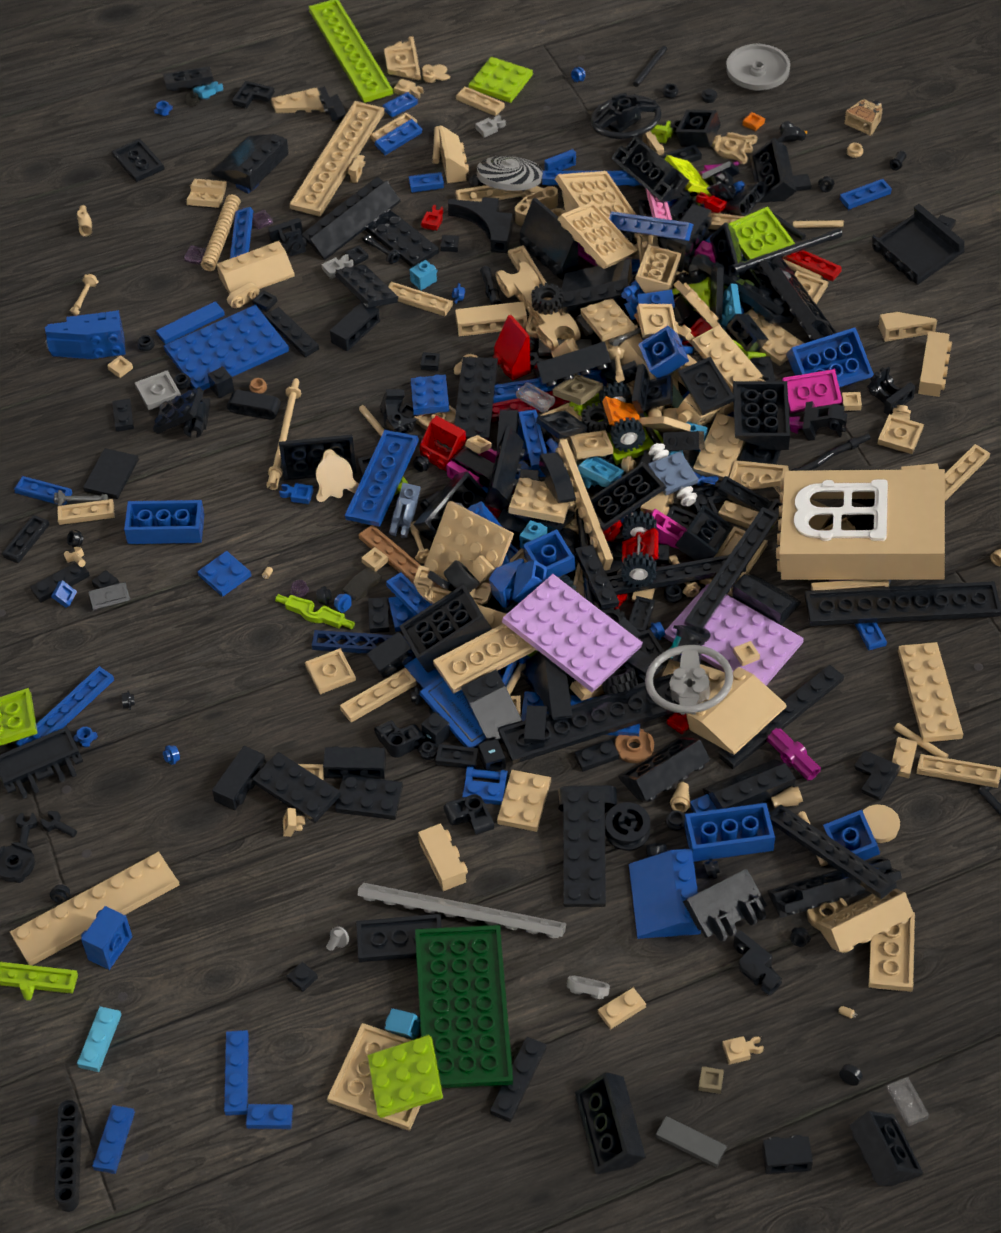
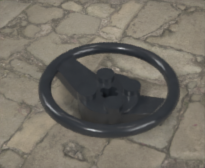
M620 93L595 109L591 116V124L594 130L602 136L612 139H628L651 131L659 123L662 113L660 106L655 100L636 94L627 95V93ZM641 112H655L654 119L641 129L622 133L604 129L614 121H617L619 125H623L628 121L640 119Z

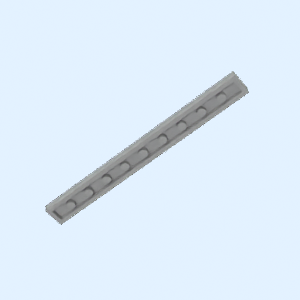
M363 883L358 889V896H362L367 901H375L377 899L384 901L383 903L387 905H396L397 903L404 905L407 909L422 908L427 913L441 912L447 917L461 916L465 917L464 919L467 921L481 920L485 921V924L492 926L501 924L511 930H517L518 928L526 929V932L531 934H538V932L546 933L551 938L562 937L566 930L567 923L368 883Z

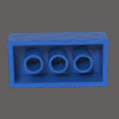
M202 500L128 501L124 528L127 543H202L205 515Z
M766 803L685 814L684 829L689 849H692L693 862L774 850L775 835Z

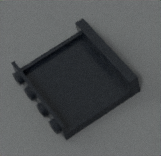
M917 204L914 206V214L886 234L880 238L872 235V247L876 252L883 255L886 261H890L898 271L903 272L908 280L918 285L963 254L964 240L922 205Z

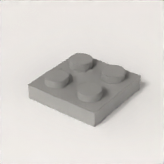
M168 371L135 382L136 389L148 410L159 407L163 402L181 395Z

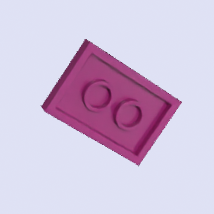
M835 369L782 379V381H787L789 413L805 411L806 402L813 401L815 407L832 404L842 405L843 403Z

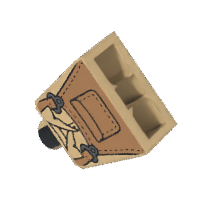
M861 100L846 111L845 124L871 136L881 121V103L877 100L872 103L867 100Z

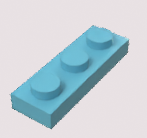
M99 1007L77 1062L78 1068L96 1072L100 1071L120 1020V1011Z

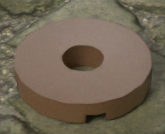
M640 729L639 736L618 735L615 739V747L622 760L629 763H640L654 752V740L649 733L647 734L643 729ZM637 742L640 746L638 748H631L629 744Z

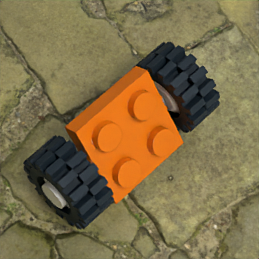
M614 382V385L609 383L608 388L604 386V391H600L599 399L601 406H604L609 425H612V431H610L611 438L616 449L618 448L619 451L623 449L624 452L630 449L631 452L634 447L638 449V445H643L642 441H645L644 428L639 422L640 416L632 403L630 388L626 384L623 385V382H620L619 385L617 382Z

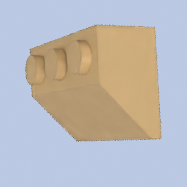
M439 126L440 153L447 183L467 181L466 174H469L468 164H465L467 163L466 154L462 153L464 152L463 142L460 143L458 135L443 126Z

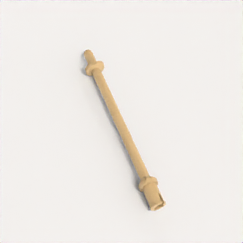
M297 378L293 379L291 387L286 389V395L289 398L279 442L286 441L295 399L301 396V390L298 388L299 380ZM279 442L274 464L268 470L269 478L266 486L267 488L270 487V490L278 488L279 479L283 474L280 468Z

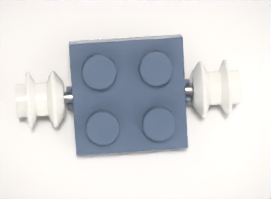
M654 444L649 451V456H654L653 462L649 463L648 467L666 485L667 489L663 493L666 496L679 491L676 497L677 499H682L681 505H692L696 501L697 494L692 493L693 488L691 485L698 483V477L681 451L668 456L669 451L664 450V444Z

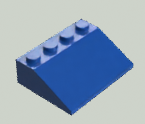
M856 327L792 347L786 353L792 371L796 376L835 369L839 388L873 376L872 368Z
M692 849L670 850L629 864L637 939L701 934V930L698 931L683 903L684 900L698 894Z

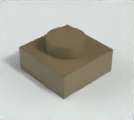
M702 1067L699 1091L721 1094L724 1070Z

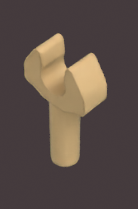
M74 547L75 552L73 553L65 551L64 557L67 563L75 561L80 567L85 566L86 562L82 558L84 553L81 547Z

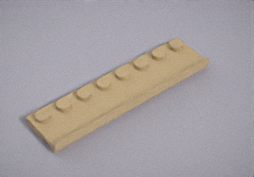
M157 852L10 931V934L28 965H34L80 940L82 933L89 929L96 919L97 912L102 910L104 906L126 915L179 886V881L161 854Z

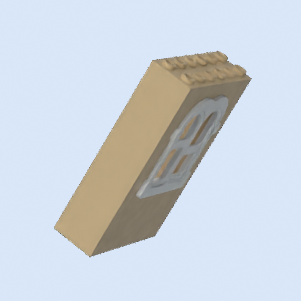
M945 469L785 471L784 478H781V490L783 491L780 492V503H783V505L779 506V517H782V519L778 520V531L781 532L777 533V545L780 546L776 548V559H780L777 561V572H781V580L945 579ZM810 499H844V505L842 507H816L810 503ZM852 499H875V505L873 507H853ZM815 515H833V529L826 531L815 530L809 526V520ZM842 515H874V529L842 530L841 517Z

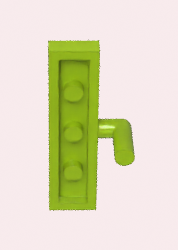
M0 962V985L20 987L22 995L27 1001L32 999L34 989L73 994L78 977L76 970Z

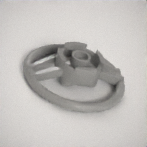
M683 645L663 652L650 664L645 677L646 689L652 700L659 706L681 713V715H685V713L696 714L697 712L714 707L727 696L733 683V672L727 659L719 652L700 645ZM698 653L715 659L722 666L725 673V682L722 689L710 700H708L710 696L709 678L705 670L700 668ZM681 654L680 668L674 670V675L670 680L671 697L673 701L675 700L679 703L678 705L666 701L656 692L653 685V677L657 668L665 660Z

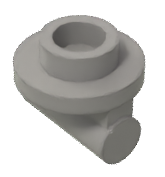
M339 926L333 928L330 932V940L326 948L332 951L336 946H346L349 942L346 930Z

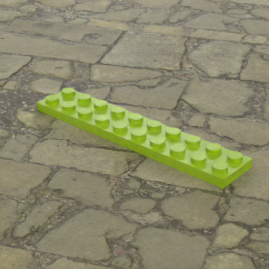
M330 0L309 6V12L363 103L392 95V87L339 0Z

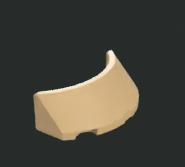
M419 565L413 583L424 599L434 604L452 592L433 587L434 582L427 576L429 568ZM483 582L481 588L470 592L478 605L482 606L491 599L492 592L489 583Z

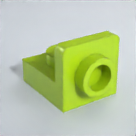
M667 121L666 126L656 125L651 130V133L656 136L658 142L667 143L668 138H671L673 133L671 121Z

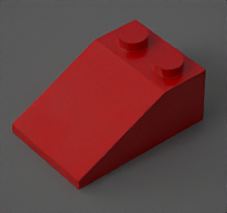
M510 314L495 343L493 358H498V364L504 374L508 375L513 381L530 373V336Z

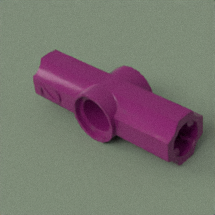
M776 728L767 737V741L780 753L783 762L788 767L793 766L806 780H813L820 772L821 767L807 755L803 744L798 741L794 742L781 728Z

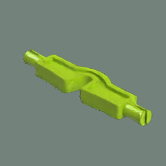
M280 594L276 596V602L285 604L287 610L301 614L307 621L325 623L336 628L341 626L350 629L354 628V621L345 619L344 614L327 606H322L317 612H312L315 607L313 601L290 595L289 598Z

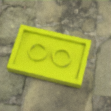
M669 155L666 156L665 160L690 180L685 186L687 191H694L698 194L703 192L707 196H711L707 190V187H710L709 184L703 180V177L689 161Z

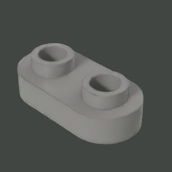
M569 976L567 980V988L572 993H587L596 999H603L604 996L609 995L610 985L605 982L580 976Z

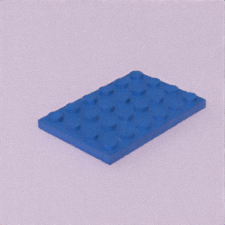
M256 305L164 345L166 353L180 372L190 377L192 388L200 387L202 390L210 387L208 373L222 366L233 377L289 351L288 345Z

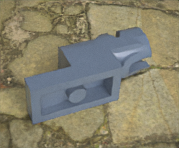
M402 483L390 526V535L396 537L398 528L402 527L401 538L408 537L421 486Z

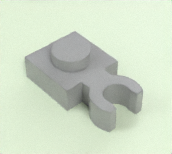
M497 115L493 120L487 118L476 123V130L483 137H487L498 132V128L505 127L506 121H501V116Z
M346 254L340 260L334 258L323 263L322 270L332 279L336 277L335 270L342 269L343 267H353L354 263L353 260L349 261V255Z

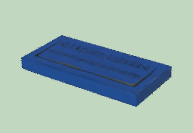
M441 676L420 691V696L432 710L449 722L451 732L464 747L477 748L478 744L487 740L462 690L453 694Z

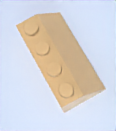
M279 241L217 264L219 278L229 294L251 282L261 289L294 277L286 251Z
M648 244L635 278L644 293L671 289L682 253Z
M894 889L883 899L871 894L815 923L832 949L845 953L852 950L853 946L858 943L870 941L872 936L888 932L890 927L896 924L901 925L908 922V918L914 916L906 893Z

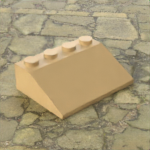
M738 667L733 671L732 687L720 703L705 711L697 712L696 714L686 713L689 729L692 732L735 755L786 708V704L754 674ZM725 679L710 692L708 700L720 692Z

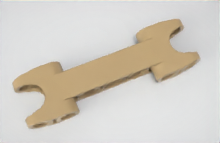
M525 261L517 263L519 272L516 274H508L503 270L496 272V279L502 292L508 298L516 295L520 302L524 301L525 308L539 324L536 326L538 337L551 351H554L559 346L557 339L560 337L572 338L574 341L580 339L579 328L568 313L560 316L558 312L555 313L553 311L551 315L549 312H547V315H544V312L540 314L538 310H534L531 294L534 287L539 285V278L532 267Z

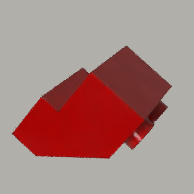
M436 415L430 421L421 441L420 455L427 457L429 462L436 465L439 469L447 471V464L466 444V431ZM437 440L440 441L442 444H446L449 448H452V450H448L445 446L439 445Z

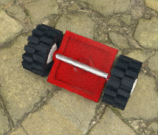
M635 511L633 515L631 513L628 514V517H625L623 521L622 534L626 541L622 544L621 576L623 581H626V584L630 585L632 583V587L636 585L642 587V584L646 587L648 582L652 584L656 578L655 560L658 559L659 532L657 531L656 519H654L653 515L649 517L647 512L644 515L643 511H640V514H637V511Z

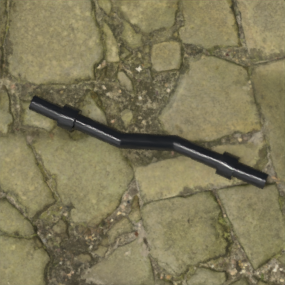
M868 433L857 438L853 437L847 440V443L829 450L815 461L789 471H811L821 466L833 456L859 447L860 444L870 440L871 437Z

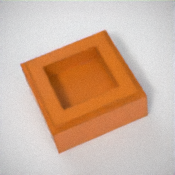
M751 112L743 120L742 125L757 131L765 123V118Z

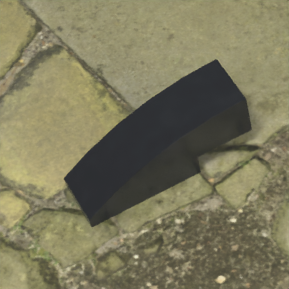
M558 452L540 454L539 468L545 475V484L558 503L576 501L569 474Z

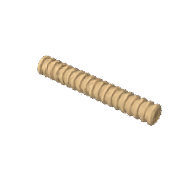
M235 195L227 196L205 251L201 267L206 271L215 270L232 226L235 213L240 205V199Z

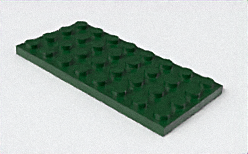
M500 925L415 929L421 1037L429 1035L432 1038L441 1088L513 1085Z

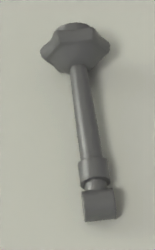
M641 328L620 335L616 339L611 338L609 344L616 347L626 339L640 333Z
M58 490V492H54V503H57V506H61L65 500L88 502L108 500V495L65 496L61 490Z

